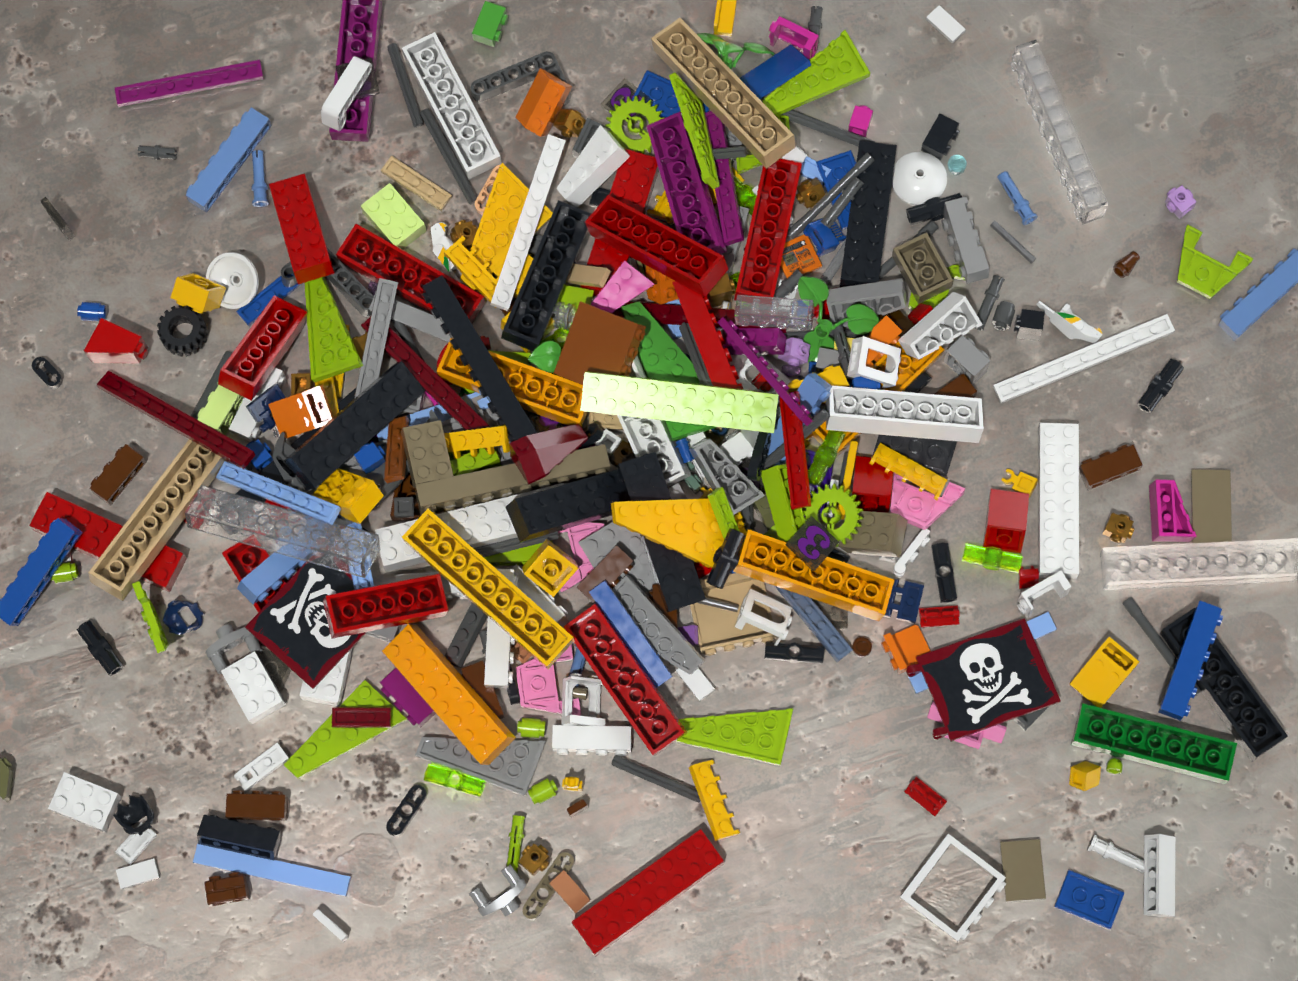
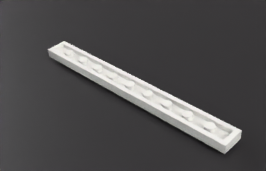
M549 134L547 136L490 303L491 306L506 311L509 310L566 140Z
M1166 314L994 384L993 388L1000 404L1173 334L1175 329Z

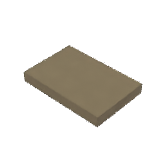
M1040 839L1000 842L1003 876L1006 877L1004 880L1006 883L1004 886L1005 901L1046 899Z

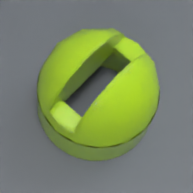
M1116 758L1110 759L1107 763L1106 771L1112 774L1122 773V762Z

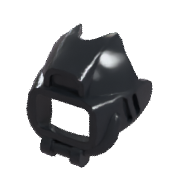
M129 795V804L122 805L118 803L117 812L113 814L127 834L138 833L141 836L148 828H152L151 823L154 820V812L142 795L140 797ZM147 816V820L141 826L137 828L131 827L136 822L141 820L143 817Z

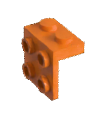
M646 265L645 275L655 284L647 290L648 299L659 304L679 299L672 283L675 280Z
M913 625L893 635L891 633L883 635L881 642L884 652H888L891 658L889 660L891 667L894 671L897 670L898 675L906 672L908 666L918 664L917 656L931 652L918 625Z

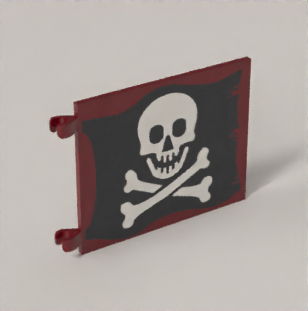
M338 538L331 547L324 543L245 626L253 636L312 689L325 678L367 633L331 639L323 600L327 595L354 590L349 563L337 554L345 546V542L341 538Z
M1025 618L917 656L918 664L908 666L906 671L908 677H913L922 672L944 725V727L933 730L932 735L935 740L948 735L950 742L1061 702Z

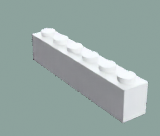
M497 569L518 587V575H515L514 570ZM489 617L487 623L484 685L487 688H509V683H513V672H510V664H514V652H511V645H515V640Z

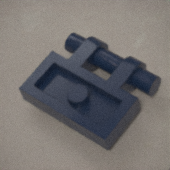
M273 384L246 406L255 422H260L263 419L264 423L259 426L263 433L268 429L274 428L276 424L273 416L270 417L269 415L271 410L268 404L286 398L277 384Z
M894 579L884 617L891 618L892 611L898 612L897 620L915 624L924 585L905 581L904 588L898 587L899 580ZM897 594L902 595L900 605L894 604Z

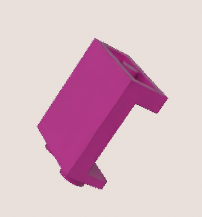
M780 16L777 21H773L770 25L769 31L771 32L769 38L771 46L774 47L777 40L781 39L803 50V55L810 60L815 56L818 50L819 35Z

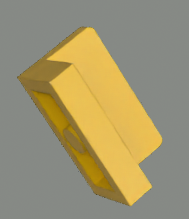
M717 0L714 19L715 35L732 36L737 0Z

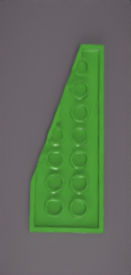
M640 302L621 307L625 319L646 326L645 336L638 347V355L647 378L700 384L692 362ZM664 421L672 441L717 428L715 426Z

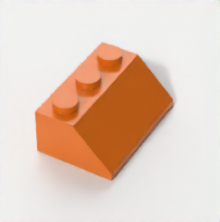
M540 68L515 118L526 129L540 137L547 136L572 86Z

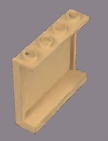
M739 573L729 574L723 589L708 584L706 582L707 579L700 581L705 597L739 605L737 612L699 603L690 605L694 625L698 626L700 654L711 656L719 650L729 652L735 650V647L738 646L748 648L754 646V643L762 641V644H766V642L774 641L773 639L777 636L746 623L742 630L735 627L743 599L749 589L767 596L764 582ZM754 600L751 612L773 621L770 607Z

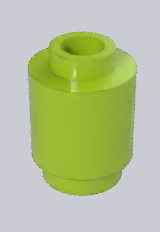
M71 562L61 563L50 580H54L55 584L74 581L75 578H79L77 564Z
M522 717V721H518L517 733H521V737H544L546 721H541L538 718Z
M546 778L531 786L532 789L528 790V793L534 804H541L556 796L555 791L558 788L554 780L550 781Z

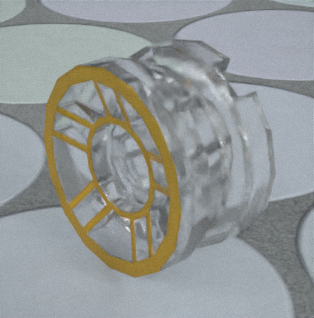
M558 302L554 309L555 318H553V326L559 329L563 327L565 330H570L576 314L575 305L571 303L565 305L564 302Z

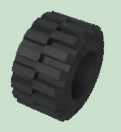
M179 305V308L173 306L171 311L166 310L164 312L165 316L161 315L159 318L161 323L157 324L159 329L157 333L164 347L173 355L177 353L181 357L183 354L186 357L190 356L191 352L196 354L198 352L196 349L204 347L202 342L206 343V335H208L207 326L202 316L194 312L189 306H186V308ZM182 323L193 325L192 331L187 337L182 339L173 337V331L178 325Z

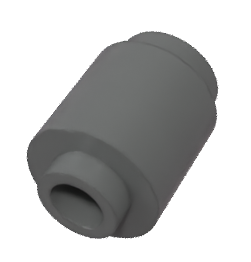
M1001 301L1000 305H997L992 324L997 330L1005 331L1010 329L1015 314V306L1012 303Z

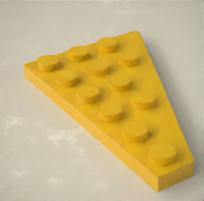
M503 163L499 166L471 250L474 248L477 250L473 256L482 265L486 262L490 263L486 270L491 275L505 262L529 189ZM545 204L535 233L550 220L553 214ZM462 274L460 280L467 287L476 291L477 288Z
M708 498L611 503L614 524L626 527L631 532H637L650 541L662 544L667 549L675 550L683 554L684 557L702 563L703 566L713 567L714 554L719 547H722L724 538Z

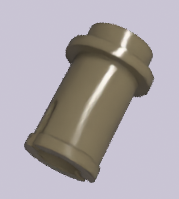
M574 687L572 698L586 701L588 688Z

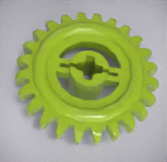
M628 96L627 103L620 99L621 106L614 104L616 111L609 110L612 117H606L610 124H606L605 127L611 129L608 132L614 136L624 149L644 154V150L651 153L650 147H652L649 133L643 130L644 121L637 116L631 117L630 114L637 113L643 115L649 124L663 119L659 118L662 110L656 112L658 105L656 104L651 107L652 100L645 103V97L638 101L637 96H635L634 101H631ZM623 120L628 123V132L635 136L639 135L642 139L633 140L625 136L622 130ZM632 123H639V129H632Z
M825 484V490L817 487L818 494L811 491L813 496L811 498V507H806L807 510L803 511V515L806 516L807 528L810 525H816L823 529L830 538L829 547H831L833 542L838 547L839 541L845 545L846 538L853 540L851 533L858 534L855 528L862 527L858 520H863V517L859 516L858 513H861L863 509L857 508L861 502H854L856 495L850 496V489L844 492L843 485L838 490L836 484L832 485V489H830L828 484ZM829 502V507L824 508L821 513L822 520L827 523L826 529L821 525L818 514L820 508ZM838 502L843 506L846 517L842 526L835 529V524L842 517L840 510L837 508ZM832 512L835 514V517H827L828 513ZM816 535L814 537L815 542L819 539L820 541L825 540V538L821 535Z

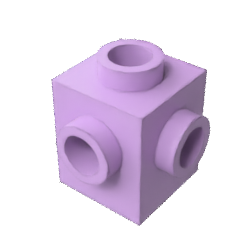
M1181 185L1179 188H1172L1167 193L1165 203L1167 209L1171 213L1174 212L1180 219L1195 207L1196 200L1193 198L1192 192Z
M792 337L786 339L784 355H778V358L788 362L790 366L798 367L800 364L808 362L810 345L803 342L800 338Z

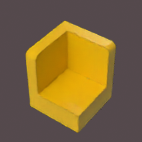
M1088 761L1072 766L1070 769L1069 785L1083 791L1098 786L1100 783L1101 767Z

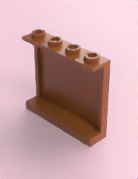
M580 301L554 374L581 385L584 382L585 371L629 376L633 360L638 355L639 344L645 336L646 326Z

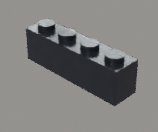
M203 815L197 833V840L200 845L273 861L281 841L280 831L275 828L259 827L254 823H241L235 819H222L216 815Z

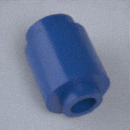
M82 302L81 305H78L77 316L81 317V321L99 322L101 318L105 319V305L94 302Z

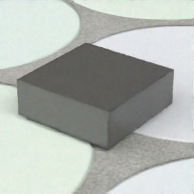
M394 498V517H414V498Z

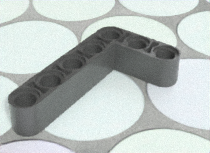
M546 51L472 82L470 88L473 99L477 102H483L534 81L540 68L559 77V79L566 83L567 81L554 54ZM547 60L552 62L550 65L543 64ZM530 67L535 68L533 72L526 71ZM513 74L518 75L515 79L509 78ZM496 81L501 82L498 86L492 85ZM479 88L484 89L481 93L475 92ZM570 92L563 105H566L570 102Z
M327 248L331 263L335 267L333 268L334 274L326 277L361 315L370 317L372 311L363 305L371 304L374 296ZM290 261L281 269L282 283L286 287H293L297 284L295 275L292 278L285 277L287 274L294 275ZM344 277L347 278V280L342 282L339 281V278ZM354 290L360 292L357 295L351 294V292Z

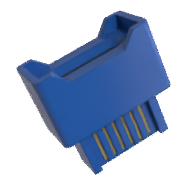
M822 219L809 223L803 230L804 235L810 237L818 249V257L833 252L846 239V236L843 235L836 222L829 229L820 222Z

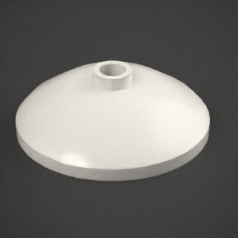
M912 152L901 157L894 165L892 188L902 201L918 206L931 198L940 197L943 194L947 184V173L944 165L935 156L925 152ZM922 172L923 176H918L916 173Z
M235 252L221 254L210 263L207 269L206 279L226 287L221 306L237 309L248 305L254 299L259 285L258 274L253 263L244 255Z

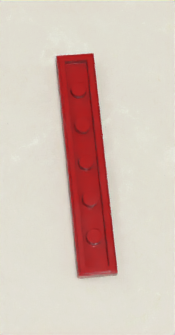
M794 391L793 393H794V394L799 398V400H800L799 392H798V391ZM779 396L791 509L811 507L803 424Z

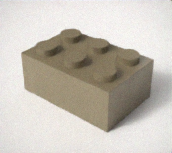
M927 232L893 248L892 257L918 304L952 288L953 279Z
M441 420L403 427L401 435L413 488H416V484L453 477Z
M862 511L858 513L859 516L863 517V520H858L862 527L855 528L858 534L851 533L853 540L846 538L845 545L841 541L839 542V547L849 554L900 558L908 521L895 513Z

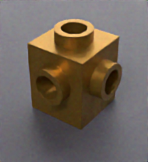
M561 109L553 126L559 129L561 134L567 138L579 137L586 120L576 110Z
M817 178L805 180L797 186L798 193L796 198L799 204H803L807 209L812 208L825 195L822 184Z
M461 220L456 222L450 233L452 242L455 243L464 236L466 239L462 245L465 248L472 247L478 230L477 226L473 225L472 221L466 222Z
M1112 513L1103 535L1110 537L1109 539L1113 542L1125 543L1127 538L1131 539L1135 528H1132L1134 521L1130 520V517L1127 515Z
M535 844L532 846L528 845L521 854L523 856L518 862L530 874L535 876L539 871L543 872L550 864L548 862L550 858L547 855L549 851L541 844L539 846ZM537 856L538 859L533 861L532 859Z

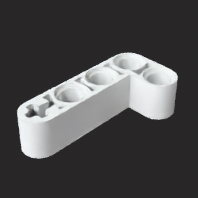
M356 56L352 58L323 104L321 110L322 124L341 131L346 122V111L372 70L371 63Z

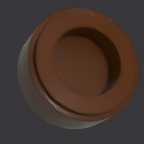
M857 638L853 642L852 651L857 657H866L871 652L872 644L867 638Z

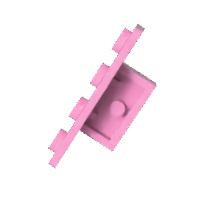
M932 702L927 718L943 723L935 703ZM996 725L954 741L976 749L980 748L983 738L1002 743L1007 727Z

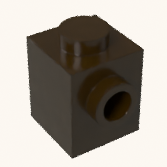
M622 440L611 455L610 463L615 467L619 463L636 458L629 441L627 443Z

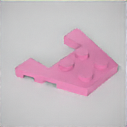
M894 473L890 513L899 514L908 521L907 523L926 530L965 493V488L949 482L943 496L939 497L936 501L934 494L924 490L922 492L918 491L919 488L902 482L903 477Z
M588 522L558 531V534L568 533L573 558L578 565L577 571L560 589L561 592H565L581 582L594 569L578 542L605 527L604 523Z
M572 645L568 647L556 662L573 660ZM534 658L516 667L521 707L562 714V701L558 699L554 664L548 670ZM579 698L572 699V715L581 716Z

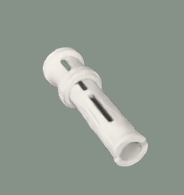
M1093 835L1087 851L1090 852L1092 850L1102 855L1104 859H1114L1119 863L1144 873L1143 859L1114 847L1112 842H1105L1097 838V835Z

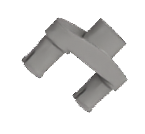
M227 624L216 631L219 640L213 643L205 653L208 659L212 661L217 673L222 674L221 670L227 668L222 657L224 652L243 642H246L251 653L255 651L259 654L263 650L257 638L246 628L234 631L232 625Z
M511 864L501 870L511 886L510 889L492 901H488L479 887L469 893L482 916L500 909L506 917L520 907L514 898L527 884L523 878L518 876Z

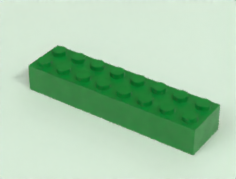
M1082 703L1079 709L1071 743L1073 746L1224 785L1229 781L1237 747L1235 742Z

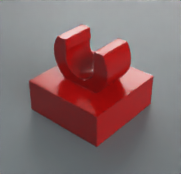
M760 372L750 382L757 389L760 388L764 392H768L772 388Z
M1031 566V569L1020 567L1018 574L1019 589L1031 588L1039 583L1038 568L1035 569L1034 566Z

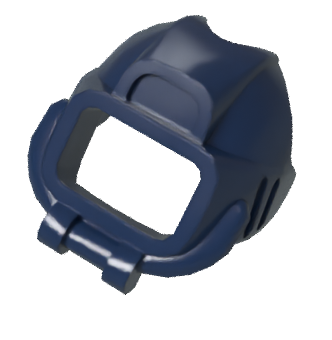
M173 600L168 603L162 623L169 628L170 633L181 635L200 628L202 617L205 614L199 609L197 602L192 604L188 601ZM186 607H189L196 618V621L190 626L186 625L179 614Z

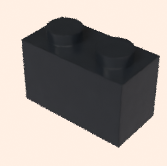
M939 113L922 143L921 151L929 153L941 161L944 155L947 156L950 152L952 140L956 141L960 134V130H958L959 123Z
M1022 309L1020 315L1016 316L1014 323V332H1017L1016 338L1039 341L1043 331L1045 312Z

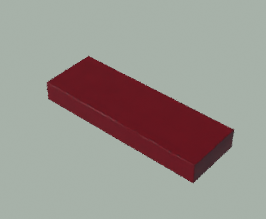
M332 708V728H391V708Z

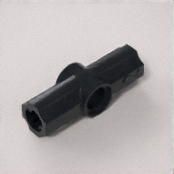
M958 193L941 199L940 197H935L927 200L924 204L906 209L910 225L928 220L938 221L943 219L945 202L962 198V195Z
M1170 359L1160 374L1154 377L1148 386L1149 389L1137 404L1142 410L1151 414L1160 400L1165 398L1173 387L1174 381L1184 369L1181 363Z
M729 529L722 547H719L714 554V565L706 581L708 584L723 589L730 571L738 564V553L746 537L743 533Z
M948 543L931 545L940 603L957 601ZM941 569H946L949 572V575L943 577L940 575L939 571Z
M90 620L81 624L77 629L78 634L88 645L87 648L93 657L100 662L109 676L120 672L124 666L113 653V648L105 637L101 636Z
M766 642L764 658L766 660L823 664L824 646L800 645L795 642L790 644L779 643L776 646L774 642ZM797 649L800 654L797 657H792L789 651Z

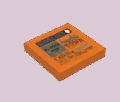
M802 235L785 242L780 267L786 279L796 269L805 276L822 268V264L808 236Z

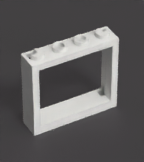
M947 834L900 898L957 942L959 939L964 941L970 933L968 927L971 923L976 925L983 916L980 914L981 910L984 907L988 909L995 900L992 898L993 894L996 891L1000 893L1006 885L1004 882L1006 877L950 834ZM951 844L997 878L957 933L911 898Z

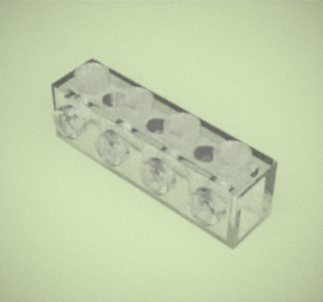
M737 295L734 313L735 323L741 326L751 325L762 328L778 327L780 329L812 330L814 302L813 300Z

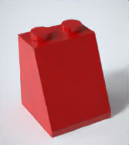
M101 318L83 351L93 363L140 364L141 360H144L148 354V346L142 336Z
M856 456L852 495H856L854 502H861L857 508L869 512L889 513L893 472L889 471L887 474L884 472L886 468L876 462L873 465L869 464L872 459L871 457Z
M1001 489L990 490L983 540L984 549L1021 554L1027 526L1029 494Z

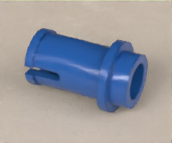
M686 438L676 441L677 446L675 448H678L683 464L694 460L689 451L690 446L688 443L690 441H687Z

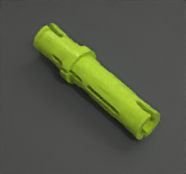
M513 815L511 833L508 835L510 843L507 866L511 864L516 873H518L521 842L524 839L523 826L525 817Z

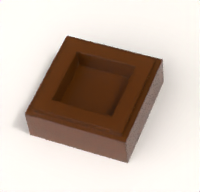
M584 799L568 807L567 812L572 818L586 810L588 806Z

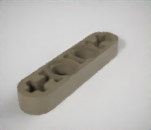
M563 852L557 856L524 904L522 912L527 919H537L556 891L549 885L548 877L553 872L561 873L560 870L554 868L556 865L560 868L562 865L560 859L569 857L570 865L565 864L562 868L567 874L573 868L574 858L570 853ZM540 889H546L549 893L548 897L544 900L537 897ZM535 898L537 902L543 905L541 907L537 905L535 907L537 913L529 916L527 915V907H533L535 902L532 899Z

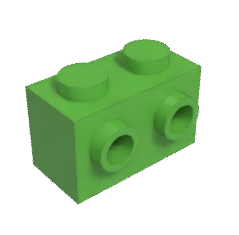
M485 1L472 32L473 40L494 47L496 41L499 42L501 39L502 26H505L508 21L506 8Z

